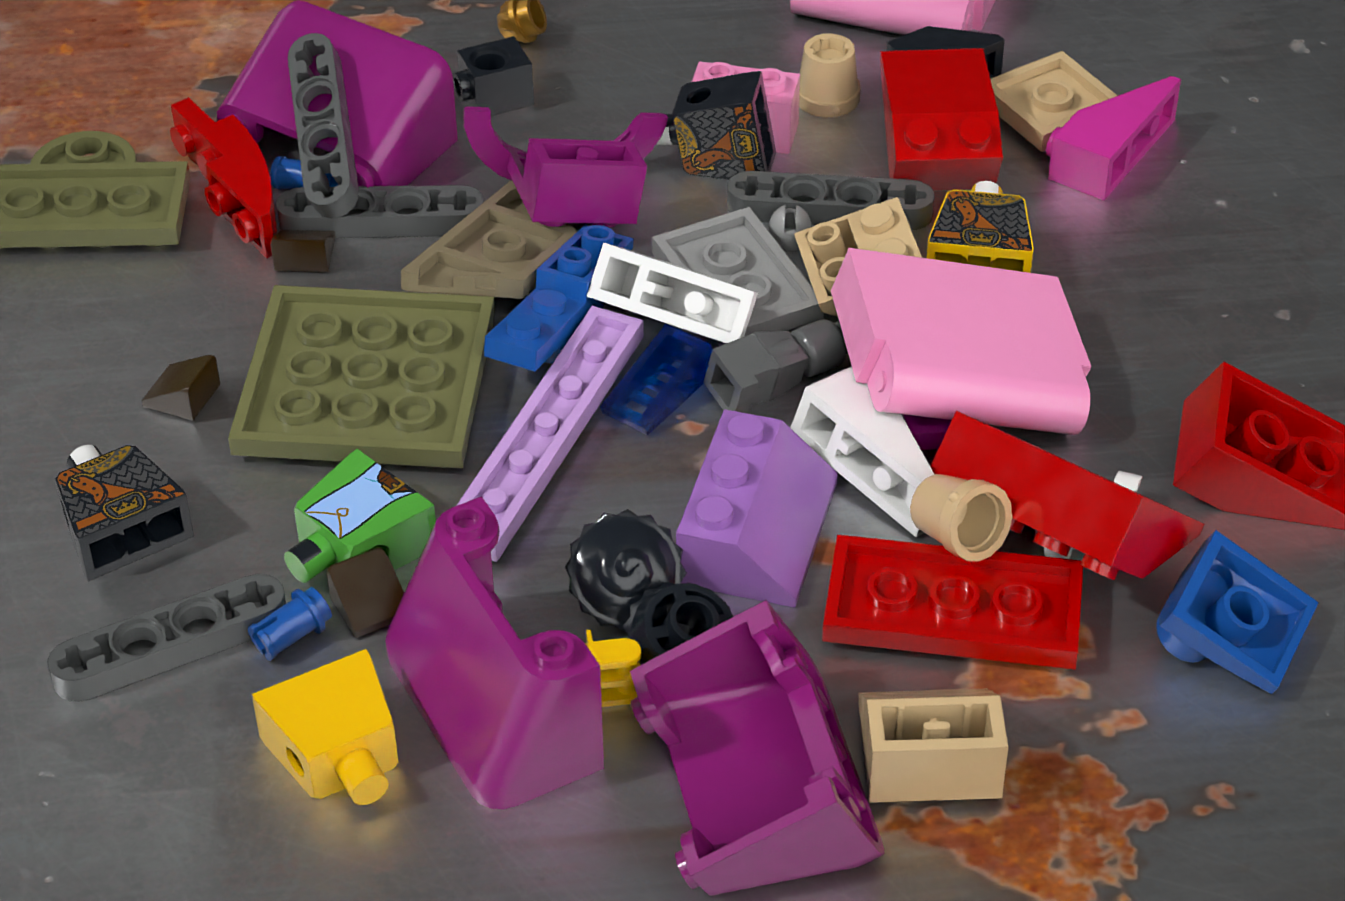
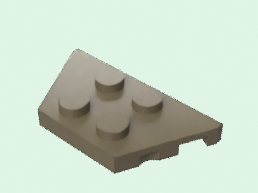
M510 180L401 270V289L410 292L524 299L536 288L537 268L566 243L577 230L568 223L559 227H550L539 222H532L514 182Z

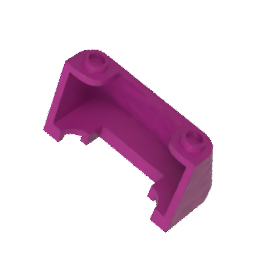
M301 0L289 3L278 12L217 110V121L234 114L247 128L257 144L263 138V126L297 139L288 66V51L298 38L310 33H319L325 35L331 41L341 59L358 187L408 186L458 141L453 76L446 60L439 53L423 45ZM320 54L313 56V63L309 65L314 76H320L316 64V58ZM326 93L316 96L311 100L308 111L319 112L325 109L330 104L332 95ZM326 137L320 140L315 147L331 153L338 143V138Z
M481 496L443 512L436 520L387 631L386 648L391 668L472 797L485 807L504 810L519 806L604 769L600 664L577 635L567 631L549 630L520 640L503 615L502 602L494 592L491 551L498 543L499 524L496 516Z
M767 600L630 671L638 696L631 700L633 713L646 734L650 735L656 732L668 745L692 829L681 834L680 842L682 849L675 853L679 871L691 889L694 890L701 887L708 895L712 896L856 868L885 854L882 839L825 682L811 656Z

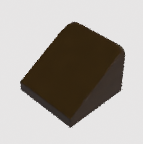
M279 231L271 240L274 271L328 272L335 242V231Z
M204 355L169 364L141 400L142 406L193 421L220 386L216 357Z
M381 547L331 565L327 569L330 599L355 638L391 624L404 591L388 556Z

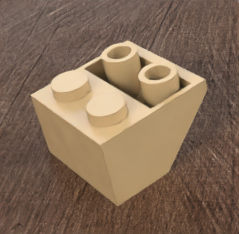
M898 197L879 204L870 205L865 209L794 233L820 310L823 313L836 317L838 315L831 289L848 248L922 258Z
M987 688L858 692L869 803L1002 798L1008 741L1000 695Z

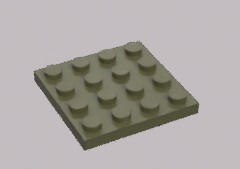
M274 285L229 433L228 441L231 455L341 462L351 452L359 449L378 464L463 469L486 361L484 356L485 336L492 330L495 317L494 297Z

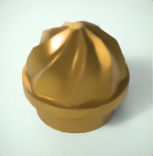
M508 0L500 6V12L497 14V26L505 38L515 36L517 41L527 44L535 41L537 35L546 31L547 18L540 0Z

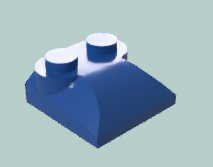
M1215 530L1203 542L1181 573L1158 616L1156 629L1162 645L1176 658L1191 663L1200 662L1208 658L1240 678L1272 694L1279 688L1319 602Z

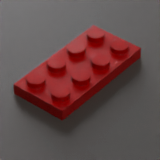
M837 534L823 621L822 641L1075 670L1078 656L1083 566L1080 563L1082 560L996 551L992 556L984 560L966 561L953 555L942 545Z

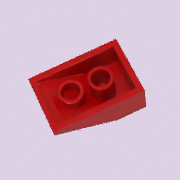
M983 48L880 51L889 177L921 181L928 184L933 191L971 190L976 183L981 181H991L997 184L1003 160L999 113Z
M1224 361L1184 400L1173 486L1224 512L1345 530V425Z

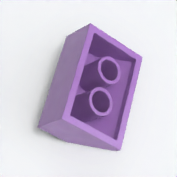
M724 409L676 532V544L683 549L681 563L687 572L681 583L690 582L717 593L762 602L767 600L772 604L796 608L838 483V473L784 421Z

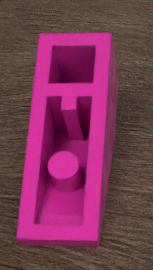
M1170 76L1078 110L1063 127H1056L1048 140L1046 155L1051 157L1048 179L1104 201L1175 121L1181 79Z

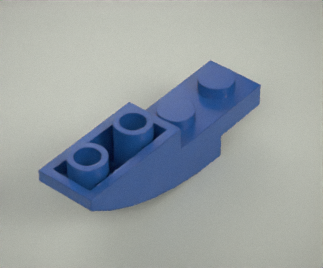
M584 225L537 268L536 289L485 336L484 356L531 371H536L545 362L553 364L592 306L603 308L605 302L587 297L603 243L632 250L634 238L616 234L611 228L606 226Z

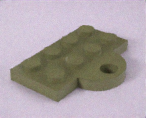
M102 131L74 132L53 139L35 153L30 164H0V248L79 246L102 248L108 246L147 245L157 247L162 245H179L191 179L188 161L137 162L133 147L125 139Z

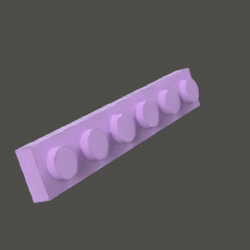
M592 306L457 503V505L482 496L496 516L499 524V539L491 551L492 561L497 562L643 339L644 323L642 319Z

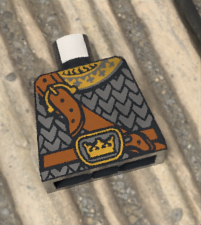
M752 71L690 82L681 87L673 114H665L668 116L663 135L656 145H678L683 170L689 175L729 180L735 174L744 171L771 172L776 155V147L762 71Z
M94 445L80 446L69 455L67 459L68 469L59 472L55 478L65 522L84 576L88 582L194 537L186 493L136 446L125 445L103 455Z

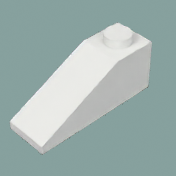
M603 243L587 293V297L724 343H729L745 336L758 295L757 292L607 243Z
M852 367L806 386L790 428L834 470L912 535L918 537L924 532L916 528L911 519L910 505L918 485L927 477L934 475L902 415L877 411L873 406L868 385L856 382Z

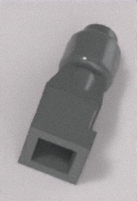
M821 319L797 328L791 333L789 331H753L750 335L716 347L712 350L708 364L709 367L707 368L703 383L723 410L749 414L751 406L760 402L772 401L799 384L803 375L812 377L839 367L845 360L846 354H848L839 321L833 323L827 319Z

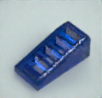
M666 323L600 406L602 413L649 435L704 384L705 374L709 367L708 364L713 350L712 345ZM675 361L681 363L678 369L671 366ZM662 374L670 379L665 383L657 378ZM648 387L658 392V395L653 398L642 391ZM633 400L647 407L643 414H640L626 407V405Z

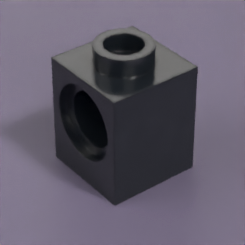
M515 36L457 50L459 71L453 72L452 76L454 89L460 102L466 101L469 107H489L491 116L534 105L532 63Z

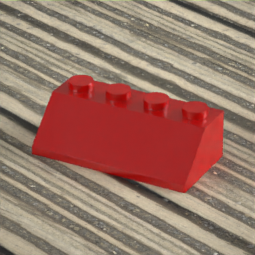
M959 411L955 412L930 466L934 474H943L967 480H984L995 484L1006 492L1011 502V531L1021 534L1024 526L1027 525L1037 530L1033 542L1066 557L1072 547L1084 553L1080 565L1112 580H1115L1119 570L1141 579L1145 578L1201 534L1205 525L1198 520Z

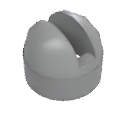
M786 205L779 207L773 212L769 222L770 234L784 251L789 252L799 250L794 233L812 227L808 212L797 205L796 209H786ZM785 228H796V230H785Z

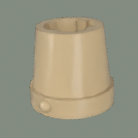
M820 34L807 40L804 45L799 73V107L810 115L823 118L839 117L850 113L857 108L861 92L860 81L857 79L854 44L850 39L837 34Z
M934 474L918 485L910 505L911 519L916 528L942 543L944 548L953 555L966 561H981L992 556L1005 541L1012 521L1011 502L1006 492L995 484L984 480H967L943 474Z

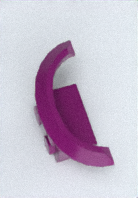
M489 107L464 108V129L470 146L487 167L499 176L514 182L532 222H539L550 227H559L566 223H591L592 225H601L609 228L615 227L617 224H637L647 165L643 159L653 150L662 137L668 120L667 115L663 113H640L633 119L626 131L614 141L529 138L526 152L507 144L494 131L491 124V110Z

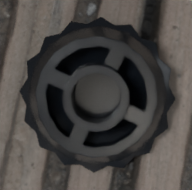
M629 509L617 515L604 512L596 522L585 524L580 537L570 544L571 557L565 566L570 578L569 592L578 599L581 612L593 616L600 626L613 625L625 632L623 625L631 616L630 605L639 601L645 590L659 588L665 582L674 584L682 582L687 574L681 563L683 549L673 542L671 529L659 526L652 515L638 516Z
M665 582L659 588L645 590L642 598L630 605L631 616L623 627L628 638L639 643L641 647L639 663L642 665L734 616L730 606L708 588L690 582L676 584Z

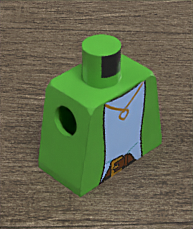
M356 449L297 501L294 513L299 543L284 553V560L293 576L300 582L307 583L331 565L381 547L388 556L395 571L420 558L436 522L434 504L359 449Z

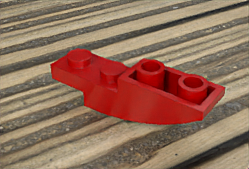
M189 97L171 104L174 127L170 129L172 142L181 156H188L198 165L202 175L208 181L209 186L205 187V197L209 207L216 216L223 215L234 226L237 235L244 243L250 242L265 258L272 257L271 240L277 234V221L268 167L257 142L234 114L215 122Z

